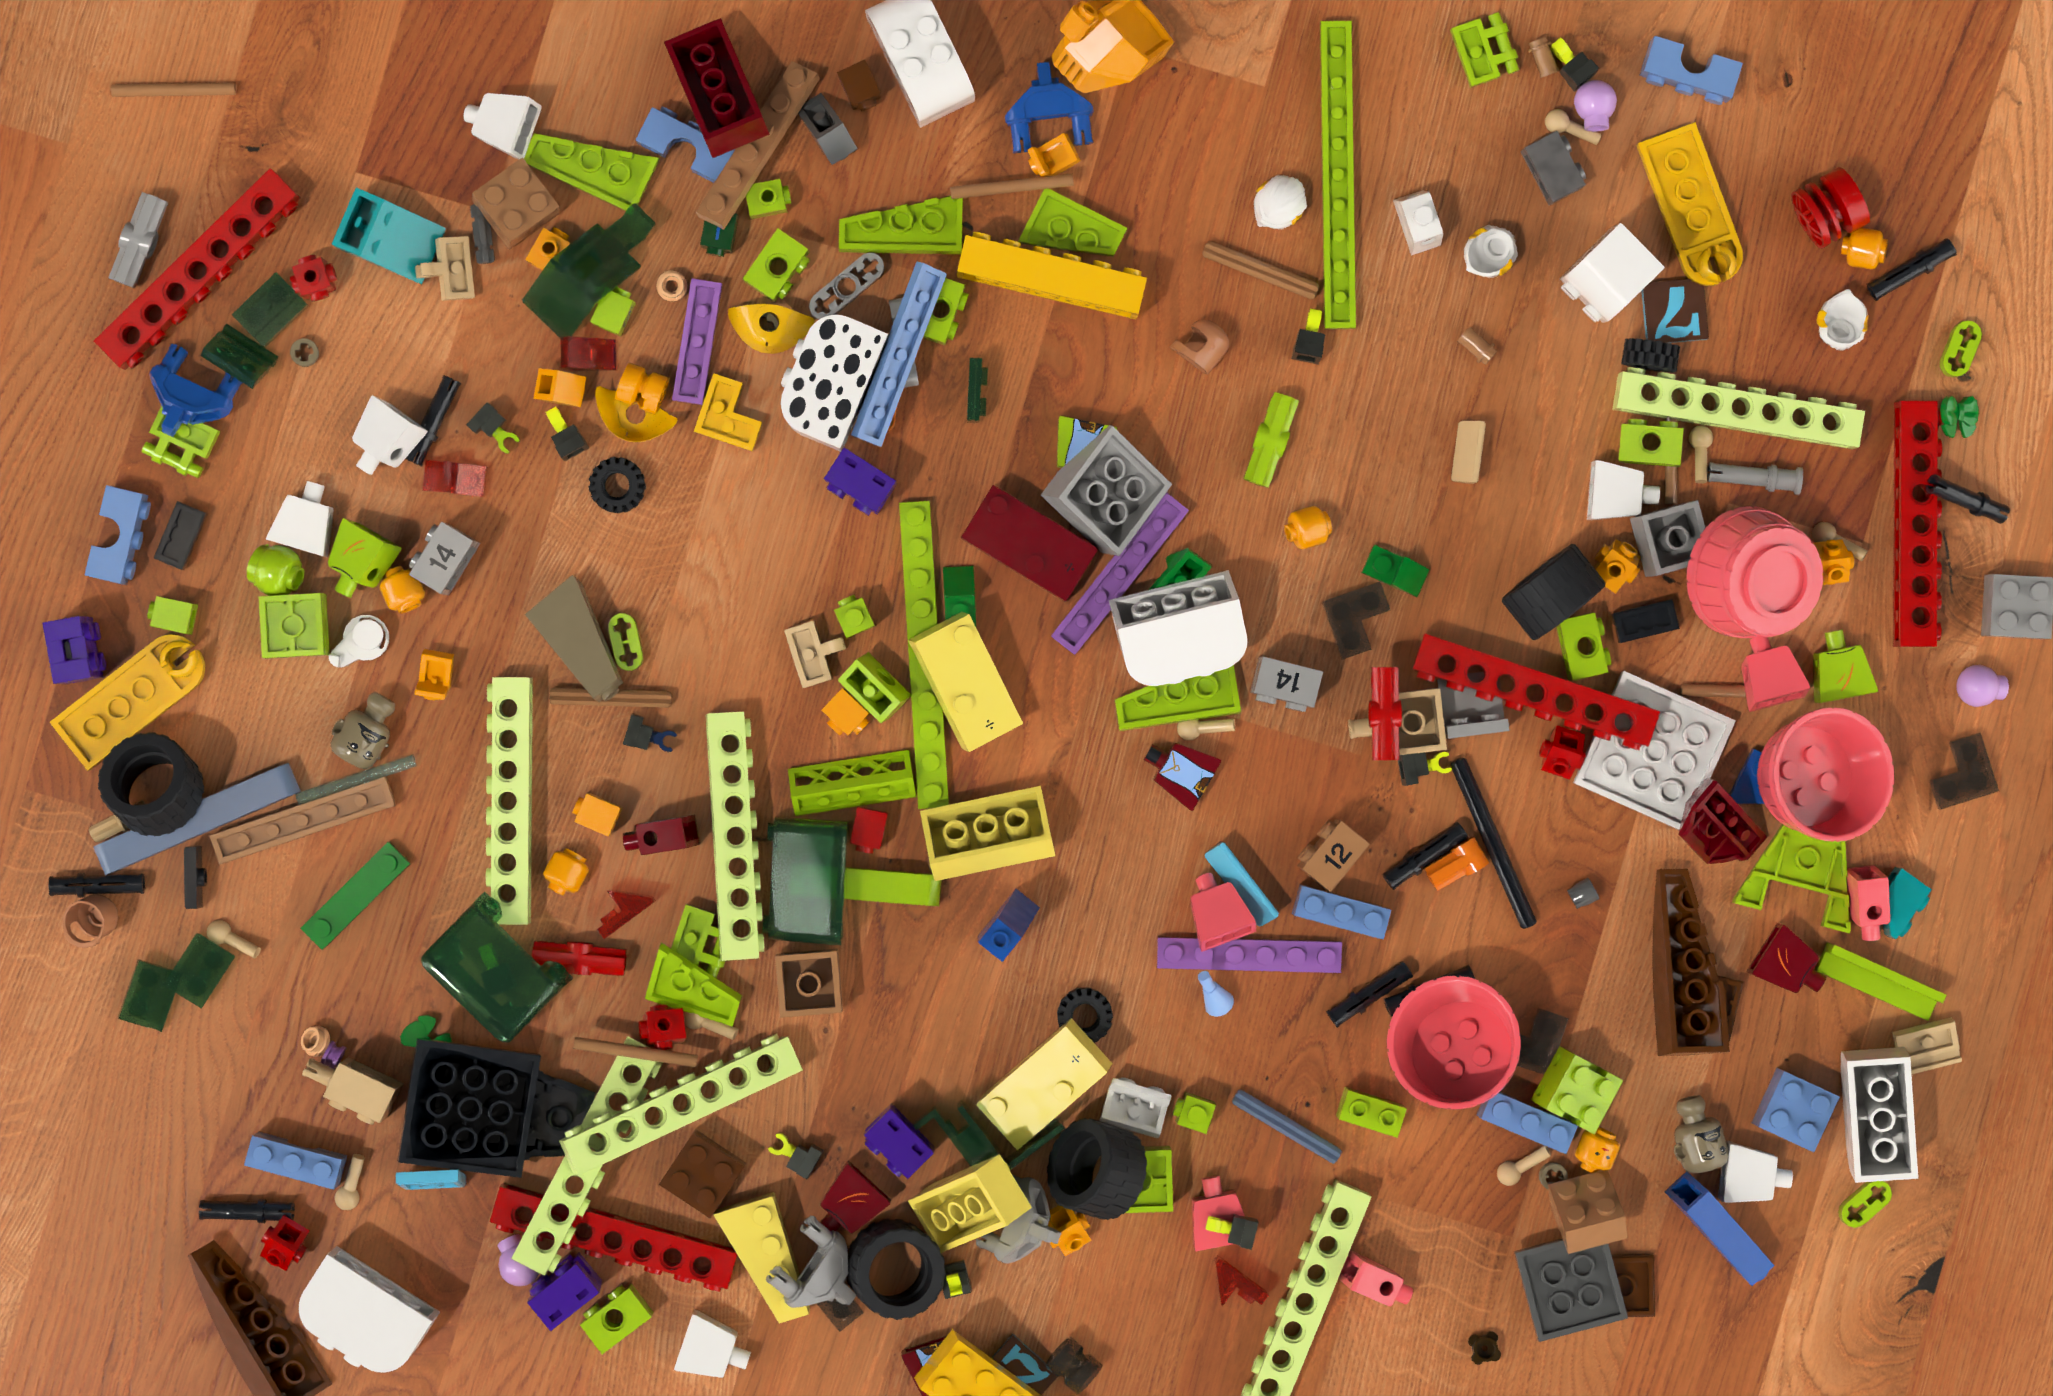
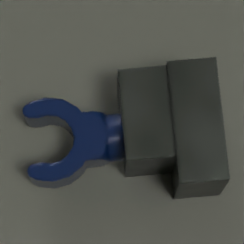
M631 715L623 745L647 750L649 742L658 744L665 752H672L673 749L671 747H666L663 744V738L667 735L676 737L677 734L674 731L667 730L663 733L654 731L653 727L642 724L644 717Z

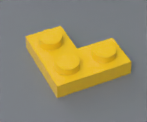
M713 373L694 432L753 452L762 422L734 413L743 383Z

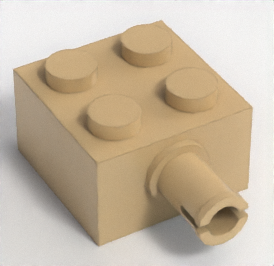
M1440 688L1400 692L1399 700H1401L1402 724L1401 728H1399L1400 755L1447 750ZM1368 718L1348 720L1350 739L1372 736V728L1369 727Z
M349 1057L341 1061L336 1069L314 1060V1058H310L306 1064L307 1068H304L302 1076L309 1077L327 1086L323 1097L330 1100L328 1103L330 1106L341 1111H346L348 1108L357 1112L356 1117L371 1125L375 1121L380 1123L389 1116L404 1083Z

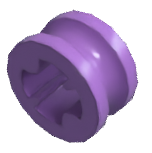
M331 1041L320 1063L336 1069L346 1051V1047H337L336 1042Z

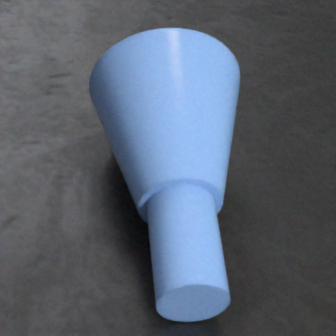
M1208 971L1200 972L1198 980L1203 987L1206 1012L1215 1017L1225 1015L1234 1005L1232 994L1213 981Z

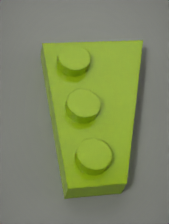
M1044 189L1018 242L1027 245L1114 257L1127 231V227L1051 189Z

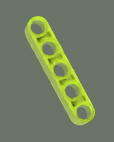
M792 863L789 894L940 906L942 880L934 881L933 874Z

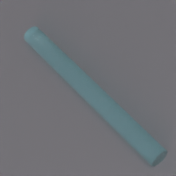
M410 755L296 793V799L298 804L302 805L417 766L414 756Z

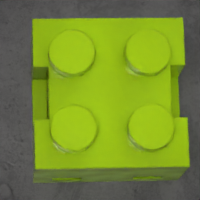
M326 594L258 596L262 658L330 655Z
M1559 1046L1531 1101L1595 1135L1623 1080Z
M1145 1146V1157L1147 1158L1146 1179L1136 1202L1126 1213L1173 1212L1170 1146Z

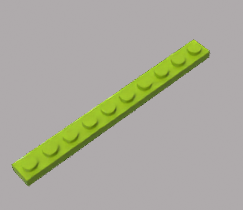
M1321 21L1324 329H1355L1352 21Z
M930 501L899 503L908 640L938 624ZM908 641L918 809H930L949 805L943 710Z

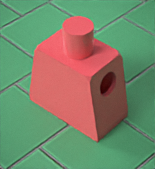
M1758 636L1752 638L1749 642L1754 654L1746 656L1741 665L1749 712L1804 698L1811 687L1789 647L1781 646L1772 649L1768 637Z
M1875 865L1847 868L1848 876L1846 880L1850 919L1861 927L1862 940H1879L1881 938L1880 925L1890 923L1888 877Z
M1212 873L1203 874L1195 880L1200 893L1194 894L1190 898L1201 952L1256 932V921L1231 882L1217 886Z
M1219 1175L1202 1178L1204 1196L1192 1198L1193 1245L1195 1251L1232 1244L1228 1243L1229 1234L1206 1230L1208 1216L1217 1217L1232 1222L1234 1214L1245 1217L1236 1192L1234 1190L1222 1191Z
M1352 1250L1349 1251L1338 1279L1350 1290L1390 1307L1395 1300L1405 1305L1410 1301L1413 1288L1403 1284L1404 1278L1384 1265Z

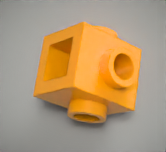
M1615 539L1610 546L1604 544L1594 558L1598 561L1594 565V569L1605 581V587L1615 594L1625 581L1630 584L1640 571V568L1637 566L1641 556L1637 554V550L1627 542L1621 543Z
M1843 539L1813 543L1819 553L1823 566V585L1849 582L1850 569L1854 568V556L1851 550H1847Z
M1060 1205L1050 1210L1051 1217L1048 1226L1061 1232L1058 1244L1050 1243L1053 1249L1059 1246L1063 1254L1067 1256L1091 1241L1086 1231L1090 1224L1084 1214L1075 1213V1211Z

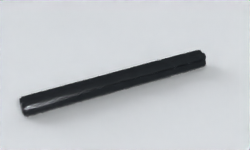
M1459 758L1450 764L1519 925L1523 929L1535 925L1537 920L1467 759Z

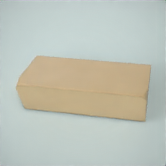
M1484 421L1459 422L1451 475L1453 482L1467 484L1478 482L1486 427Z

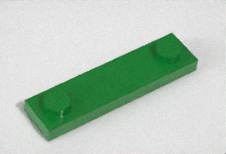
M390 841L387 842L300 929L321 950L325 949L411 863Z

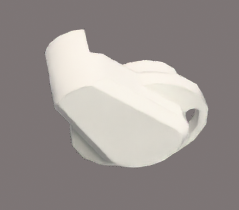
M360 615L353 618L345 627L343 640L331 651L329 655L330 663L336 667H346L359 659L364 661L380 657L386 651L389 644V631L385 623L372 615ZM361 618H371L368 620L360 621ZM383 629H384V631H385V636H386V641H385V644H384L383 649H380V646H381V643H382V640H383V637H384V636H383Z

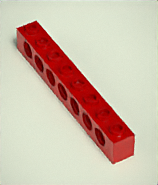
M269 168L135 299L94 342L119 368L126 370L128 367L131 369L136 367L144 359L143 353L151 345L156 347L167 336L165 331L172 324L177 326L188 316L189 313L186 310L195 302L199 304L204 301L211 293L209 288L216 281L219 283L224 281L232 273L231 266L239 259L243 261L248 258L255 250L253 245L261 237L266 239L276 230L277 226L275 223L283 216L285 218L289 217L299 207L297 202L301 197L274 170ZM265 199H271L273 202L271 212L265 215L260 214V203ZM242 221H249L251 224L250 232L245 236H239L237 226ZM221 242H227L229 246L227 255L217 258L215 254L216 246ZM205 264L207 268L206 275L201 279H195L193 276L195 266ZM177 285H182L185 290L183 298L173 301L171 297L172 289ZM154 307H160L163 313L162 318L158 322L152 323L149 319V313ZM133 328H138L140 331L139 341L135 344H129L127 340L128 332Z
M1898 401L1894 403L1893 647H1937V641L1941 640L1942 635L1941 623L1937 622V610H1940L1942 605L1941 593L1937 592V580H1940L1942 575L1941 562L1937 561V549H1940L1942 545L1941 531H1937V518H1941L1942 503L1941 500H1937L1936 495L1929 494L1925 490L1926 485L1936 486L1927 482L1930 476L1936 474L1942 478L1941 469H1938V457H1941L1942 441L1938 439V426L1942 424L1938 401ZM1916 424L1921 425L1925 430V436L1921 441L1915 439L1912 433L1913 427ZM1915 455H1920L1925 461L1924 469L1921 472L1913 467L1912 461ZM1916 485L1922 487L1925 492V497L1921 502L1916 501L1912 495L1913 488ZM1916 516L1921 517L1925 523L1921 533L1916 532L1912 526V521ZM1915 547H1920L1925 554L1924 560L1920 564L1915 562L1912 557ZM1916 577L1921 578L1924 582V590L1921 594L1915 593L1912 588V582ZM1916 608H1920L1924 613V620L1920 625H1917L1912 619V613Z
M1424 634L1412 670L1418 672L1417 678L1433 683L1435 678L1447 681V688L1463 692L1466 687L1475 690V697L1493 702L1494 697L1505 700L1504 706L1522 712L1523 707L1535 710V717L1551 721L1552 717L1565 720L1563 724L1565 727L1581 731L1583 726L1594 730L1592 735L1610 741L1611 736L1622 739L1623 746L1640 751L1641 746L1649 747L1660 714L1658 710L1428 634ZM1450 656L1453 658L1455 668L1452 672L1444 673L1439 669L1438 660L1440 657ZM1477 665L1483 669L1484 678L1481 682L1475 683L1469 680L1467 671L1470 666ZM1508 675L1512 678L1513 688L1510 692H1502L1498 689L1497 679L1499 676ZM1530 685H1538L1542 689L1543 696L1540 701L1532 702L1527 698L1526 690ZM1561 694L1569 696L1572 700V707L1567 712H1562L1556 707V698ZM1590 704H1595L1601 709V717L1596 722L1588 720L1585 716V709ZM1625 714L1630 718L1631 725L1627 731H1620L1616 728L1615 718L1617 715Z
M502 1183L498 1190L490 1222L496 1224L495 1228L503 1232L513 1233L514 1229L525 1232L530 1221H523L518 1217V1208L527 1206L532 1210L534 1216L545 1194ZM558 1204L552 1208L551 1215H558L563 1222L569 1216V1209L563 1204ZM591 1207L587 1208L583 1217L577 1215L572 1226L576 1228L580 1223H587L592 1228V1236L582 1238L575 1231L569 1244L562 1243L560 1247L568 1250H573V1246L583 1248L586 1255L596 1258H602L603 1254L615 1257L614 1262L631 1267L633 1263L645 1266L644 1271L656 1275H661L662 1271L674 1274L673 1278L684 1283H691L692 1279L704 1283V1288L720 1292L721 1288L728 1289L737 1259V1253L732 1247ZM611 1231L618 1232L622 1237V1244L611 1246L606 1241V1234ZM542 1232L536 1240L543 1241L544 1238L555 1241L554 1236L549 1232ZM647 1240L652 1246L651 1253L646 1255L640 1254L636 1250V1242ZM669 1248H675L680 1251L682 1258L677 1263H671L666 1259L665 1251ZM701 1256L708 1258L711 1262V1268L708 1271L698 1270L694 1263L695 1259Z

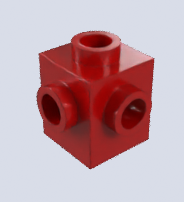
M309 255L299 259L298 265L292 266L294 275L290 276L292 287L296 294L300 293L305 299H311L312 302L329 297V292L336 290L334 281L337 280L335 269L332 263H327L322 257L316 258V255ZM315 272L316 279L313 282H308L306 275Z
M1556 725L1550 739H1544L1540 747L1539 757L1543 758L1541 770L1570 780L1575 769L1580 770L1584 763L1586 752H1583L1585 734Z
M668 1005L650 1007V1011L643 1015V1020L639 1021L640 1039H645L646 1046H654V1049L669 1050L673 1048V1044L683 1043L686 1040L683 1008L669 1009ZM658 1025L663 1026L665 1030L659 1029Z
M283 1215L276 1227L270 1226L262 1237L261 1242L265 1245L260 1256L271 1265L287 1271L292 1262L294 1261L298 1264L307 1251V1247L303 1244L310 1230Z

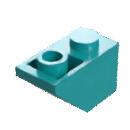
M1895 867L1888 876L1890 923L1883 924L1884 934L1892 939H1897L1898 936L1903 937L1912 926L1911 918L1916 911L1921 912L1930 900L1928 895L1932 890L1899 867Z

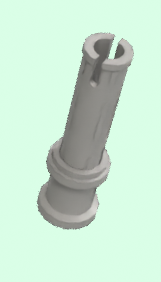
M1710 462L1708 466V471L1721 473L1707 474L1708 482L1764 486L1768 492H1774L1775 489L1793 491L1795 495H1800L1803 484L1802 467L1790 470L1777 468V465L1771 464V466L1765 469Z

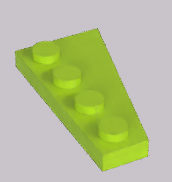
M534 133L524 157L529 166L633 215L660 160L657 157L643 156L632 152L618 151Z
M951 196L938 199L936 197L925 200L922 203L908 206L905 204L896 206L895 209L881 212L874 211L839 219V252L961 254L963 198L951 199Z
M1234 665L1227 669L1216 671L1209 676H1196L1184 679L1177 684L1168 683L1159 686H1147L1115 699L1119 731L1241 713Z

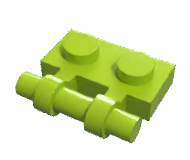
M1499 12L1488 16L1491 27L1484 30L1481 18L1450 29L1470 88L1499 78L1501 75L1497 65L1505 64L1508 75L1519 71L1516 61L1518 58L1516 49L1511 47L1507 36L1509 32L1506 23H1503ZM1496 38L1500 54L1493 55L1488 39Z
M161 405L149 433L160 437L157 446L146 442L142 448V453L152 457L151 460L158 464L165 463L176 468L177 472L184 476L189 474L199 478L203 467L193 463L196 454L208 459L220 431L204 423L194 425L182 423L174 437H171L162 432V423L166 415L162 414L163 408ZM171 443L185 449L182 457L168 451Z
M686 904L671 949L697 966L700 961L708 963L706 972L717 979L719 970L724 968L726 961H720L718 927L712 925L716 913ZM708 935L717 937L712 954L703 951Z

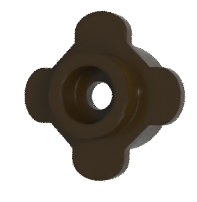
M1489 1331L1486 1335L1482 1336L1473 1334L1469 1337L1468 1344L1472 1346L1473 1354L1471 1360L1473 1363L1480 1365L1483 1362H1496L1501 1358V1352L1498 1350L1496 1343L1498 1335L1495 1332ZM1483 1345L1488 1347L1486 1351L1482 1350Z

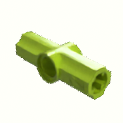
M1274 392L1264 422H1261L1252 446L1254 450L1243 478L1244 480L1269 488L1278 459L1282 457L1290 436L1289 428L1299 400Z

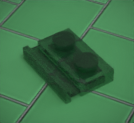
M275 272L232 316L265 348L309 305Z
M228 324L207 343L201 353L203 358L252 389L264 378L270 368L276 365L278 359L277 355Z
M970 358L967 423H979V416H986V398H980L981 385L987 386L988 367H982V358Z
M196 932L163 983V986L202 1009L235 958V955Z
M138 959L118 1014V1019L162 1032L182 973Z

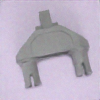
M1013 1175L1032 1208L1008 1226H1005L1001 1236L991 1232L981 1236L986 1239L985 1242L976 1238V1245L994 1253L997 1260L1002 1263H1012L1022 1259L1041 1246L1042 1240L1058 1244L1061 1232L1048 1226L1051 1216L1045 1192L1041 1184L1031 1177L1020 1178Z
M810 1216L804 1221L808 1227L802 1224L800 1231L818 1245L817 1251L796 1281L783 1271L780 1266H776L770 1271L774 1277L767 1275L766 1282L784 1295L785 1303L791 1308L808 1306L827 1300L832 1302L833 1299H836L841 1304L850 1305L856 1294L845 1284L846 1276L848 1275L846 1241L839 1232L829 1231L815 1216Z

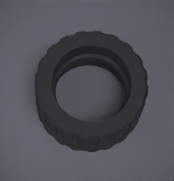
M1571 544L1516 585L1502 598V603L1532 640H1536L1584 606L1605 587L1606 583L1575 544Z
M154 732L139 733L130 738H125L110 750L111 752L105 757L102 762L103 765L99 770L98 790L107 808L130 830L144 836H161L162 834L175 832L176 829L186 825L190 818H193L202 802V794L204 793L203 776L197 764L174 740H171L166 735H159ZM158 764L173 765L171 784L161 797L149 804L130 805L129 795L131 787L143 771Z
M1091 1118L1079 1119L1077 1122L1074 1121L1060 1133L1049 1155L1047 1183L1052 1197L1055 1198L1057 1204L1072 1211L1102 1220L1118 1218L1134 1205L1139 1193L1143 1189L1147 1173V1158L1145 1157L1144 1146L1141 1144L1138 1136H1135L1129 1130ZM1101 1156L1099 1172L1092 1183L1093 1171Z
M883 1219L861 1230L855 1240L851 1242L848 1252V1284L856 1296L871 1311L887 1319L902 1320V1318H912L921 1312L923 1313L937 1300V1296L944 1286V1277H946L944 1257L941 1255L938 1245L931 1240L932 1238L916 1225L901 1219ZM892 1243H910L918 1250L921 1257V1268L917 1279L912 1286L902 1293L891 1296L879 1294L873 1289L869 1281V1270L874 1257L881 1249Z

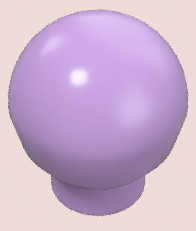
M1588 81L1580 86L1575 94L1574 105L1576 112L1584 119V130L1598 132L1609 129V117L1615 111L1617 103L1616 93L1604 81Z
M1972 665L1960 673L1956 688L1963 702L1973 707H1981L1990 704L1995 699H2005L2008 694L2009 683L2005 676L1997 675L1989 667Z
M520 1234L510 1236L497 1245L501 1252L498 1264L500 1275L507 1283L513 1286H526L532 1283L539 1275L538 1272L511 1259L522 1239Z

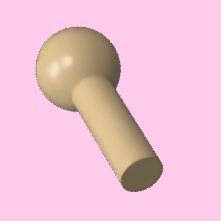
M1561 109L1550 111L1545 118L1546 128L1552 133L1558 131V133L1565 131L1595 145L1598 144L1601 138V133L1586 131L1584 126L1569 120L1568 114Z
M1696 426L1689 433V442L1695 448V482L1706 483L1707 448L1713 442V433L1706 426Z
M1820 522L1812 530L1814 542L1843 539L1847 550H1851L1854 558L1863 561L1868 552L1864 548L1838 535L1835 527L1828 522Z
M1234 719L1190 720L1179 722L1177 725V732L1184 740H1194L1202 733L1235 731Z
M215 920L207 927V937L214 944L227 943L254 959L261 951L260 947L231 932L230 925L223 920Z
M683 1012L685 1025L690 1029L704 1027L732 1040L738 1034V1028L700 1017L695 1013Z
M1543 1146L1516 1163L1511 1161L1502 1163L1497 1169L1498 1180L1506 1186L1515 1185L1519 1182L1521 1173L1551 1156L1549 1149Z
M353 1154L345 1184L335 1194V1203L342 1210H352L359 1203V1193L356 1188L365 1157L360 1154Z

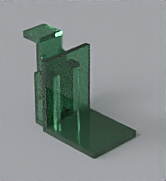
M633 203L625 214L606 230L597 223L550 259L522 299L523 303L566 343L574 335L595 304L640 269L641 265L629 252L646 239L656 225L655 222L636 203Z
M963 1099L957 1103V1109L967 1121V1124L958 1130L949 1119L946 1121L936 1106L913 1122L914 1128L918 1130L934 1118L970 1166L1000 1154L1010 1170L1065 1129L1064 1121L1060 1117L1030 1139L1018 1151L1016 1150L1006 1157Z

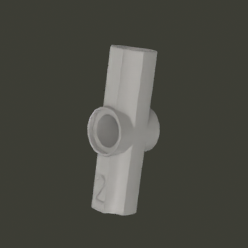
M144 192L141 193L131 221L126 223L121 232L118 243L120 249L108 277L109 279L132 288L136 287L146 259L152 256L159 237L157 231L168 206L167 201Z

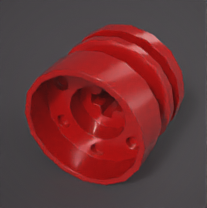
M1841 167L1820 177L1821 190L1816 184L1810 182L1806 184L1805 190L1799 188L1791 194V201L1800 225L1811 241L1821 249L1827 247L1831 240L1835 242L1840 240L1842 237L1840 226L1847 233L1851 234L1870 223V214L1862 193L1852 177Z

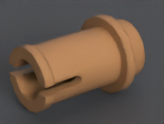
M1546 37L1529 43L1530 49L1528 52L1533 54L1540 78L1559 71L1549 46L1552 43L1551 41L1548 42Z
M1471 327L1457 341L1478 358L1476 362H1482L1484 365L1497 353V350L1493 348L1495 344L1492 343L1490 345L1473 331Z

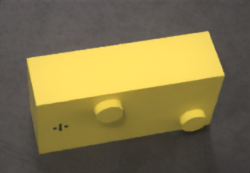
M960 612L908 640L962 749L971 752L1023 724L970 614Z
M1041 786L920 811L934 881L1055 856Z
M1070 1018L983 1094L976 1105L1018 1151L1109 1071L1113 1063L1076 1022Z
M1000 1154L934 1182L908 1200L928 1236L940 1248V1253L1008 1226L1032 1208L1010 1172L1008 1164Z

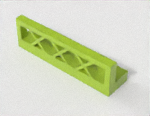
M909 750L788 769L790 793L795 816L916 797ZM905 762V769L891 771L888 769L891 763ZM864 767L874 769L870 775L861 776L857 773ZM833 772L844 774L839 780L831 781L827 778ZM809 776L814 779L808 785L796 786V778Z
M1826 943L1815 968L1819 973L1929 1021L1936 1003H1943L1947 996L1831 943Z

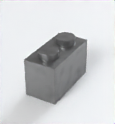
M1558 131L1532 143L1521 151L1549 206L1582 189L1586 185L1584 182L1586 174L1582 166L1578 162L1574 163L1569 154L1572 152L1570 143L1564 135L1560 137Z

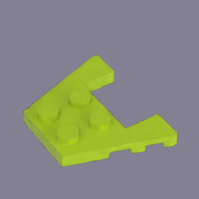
M1781 824L1734 896L1732 903L1761 910L1769 880L1782 882L1827 894L1828 900L1821 926L1850 934L1851 922H1849L1848 911L1850 906L1849 895H1847L1846 877L1848 875L1845 841L1818 840Z

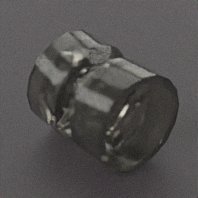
M1071 1336L1058 1346L1045 1363V1367L1056 1377H1064V1384L1076 1395L1081 1393L1093 1381L1103 1366L1090 1353L1083 1354V1346Z

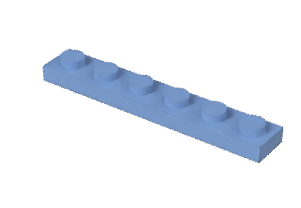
M916 262L851 436L882 447L947 273L925 263Z

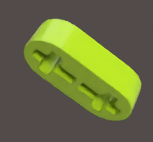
M1963 321L1952 329L1940 359V369L1946 376L1952 378L1959 377L1969 370L1982 336L1981 328L1975 322ZM1970 328L1969 334L1973 336V339L1967 340L1962 347L1960 345L1963 336L1959 332ZM1959 351L1961 354L1958 362L1962 364V368L1952 371V364L1948 363V359L1955 358Z
M619 613L614 615L608 624L614 658L621 669L633 671L638 669L643 662V650L638 627L632 616ZM621 618L624 619L625 623L631 624V628L626 631L628 640L623 641L621 632H615L614 626L619 624V619ZM629 643L630 651L638 655V658L633 660L632 666H628L627 662L621 661V656L625 655L624 644Z
M1884 1181L1865 1182L1839 1206L1838 1213L1841 1221L1853 1228L1864 1225L1890 1202L1892 1197L1890 1186ZM1873 1186L1877 1188L1883 1187L1880 1192L1883 1197L1880 1200L1874 1197L1869 1202L1866 1201L1873 1194L1870 1190ZM1860 1205H1864L1857 1212L1860 1216L1857 1220L1852 1217L1847 1219L1850 1214L1847 1209L1850 1206L1856 1209Z

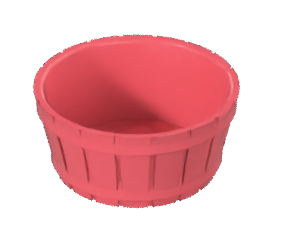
M1739 507L1718 516L1700 534V538L1694 544L1690 554L1691 558L1688 561L1687 591L1695 613L1710 629L1730 637H1771L1784 634L1796 628L1808 618L1812 609L1815 608L1823 585L1821 558L1810 538L1782 516L1761 507Z
M1822 708L1798 717L1792 723L1783 726L1774 733L1761 753L1757 769V781L1765 806L1780 823L1808 837L1839 842L1855 838V836L1858 837L1872 828V825H1875L1886 811L1885 808L1888 807L1893 792L1894 765H1892L1893 760L1889 747L1884 742L1885 739L1880 731L1870 724L1869 720L1856 712L1852 713L1853 711L1844 708Z
M1464 976L1436 978L1437 980H1430L1418 986L1415 991L1412 990L1394 1012L1387 1035L1389 1062L1400 1084L1420 1101L1438 1108L1451 1110L1475 1107L1496 1096L1513 1076L1521 1051L1518 1021L1504 997L1486 983H1480L1479 980Z

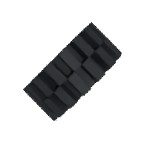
M1625 339L1621 364L1649 371L1677 372L1680 346L1648 339Z
M611 457L608 460L601 461L593 469V473L589 477V492H591L593 501L602 509L613 513H626L632 508H636L640 500L643 499L644 490H646L645 477L641 469L633 462L621 457ZM615 473L625 475L629 481V489L621 497H612L606 491V480Z
M1077 988L1072 992L1070 991L1064 999L1062 998L1057 1010L1059 1027L1064 1025L1070 1018L1073 1019V1012L1077 1006L1089 1004L1095 1008L1097 1019L1092 1026L1080 1028L1094 1043L1098 1042L1100 1038L1105 1037L1112 1025L1113 1013L1109 1001L1099 991L1092 988Z

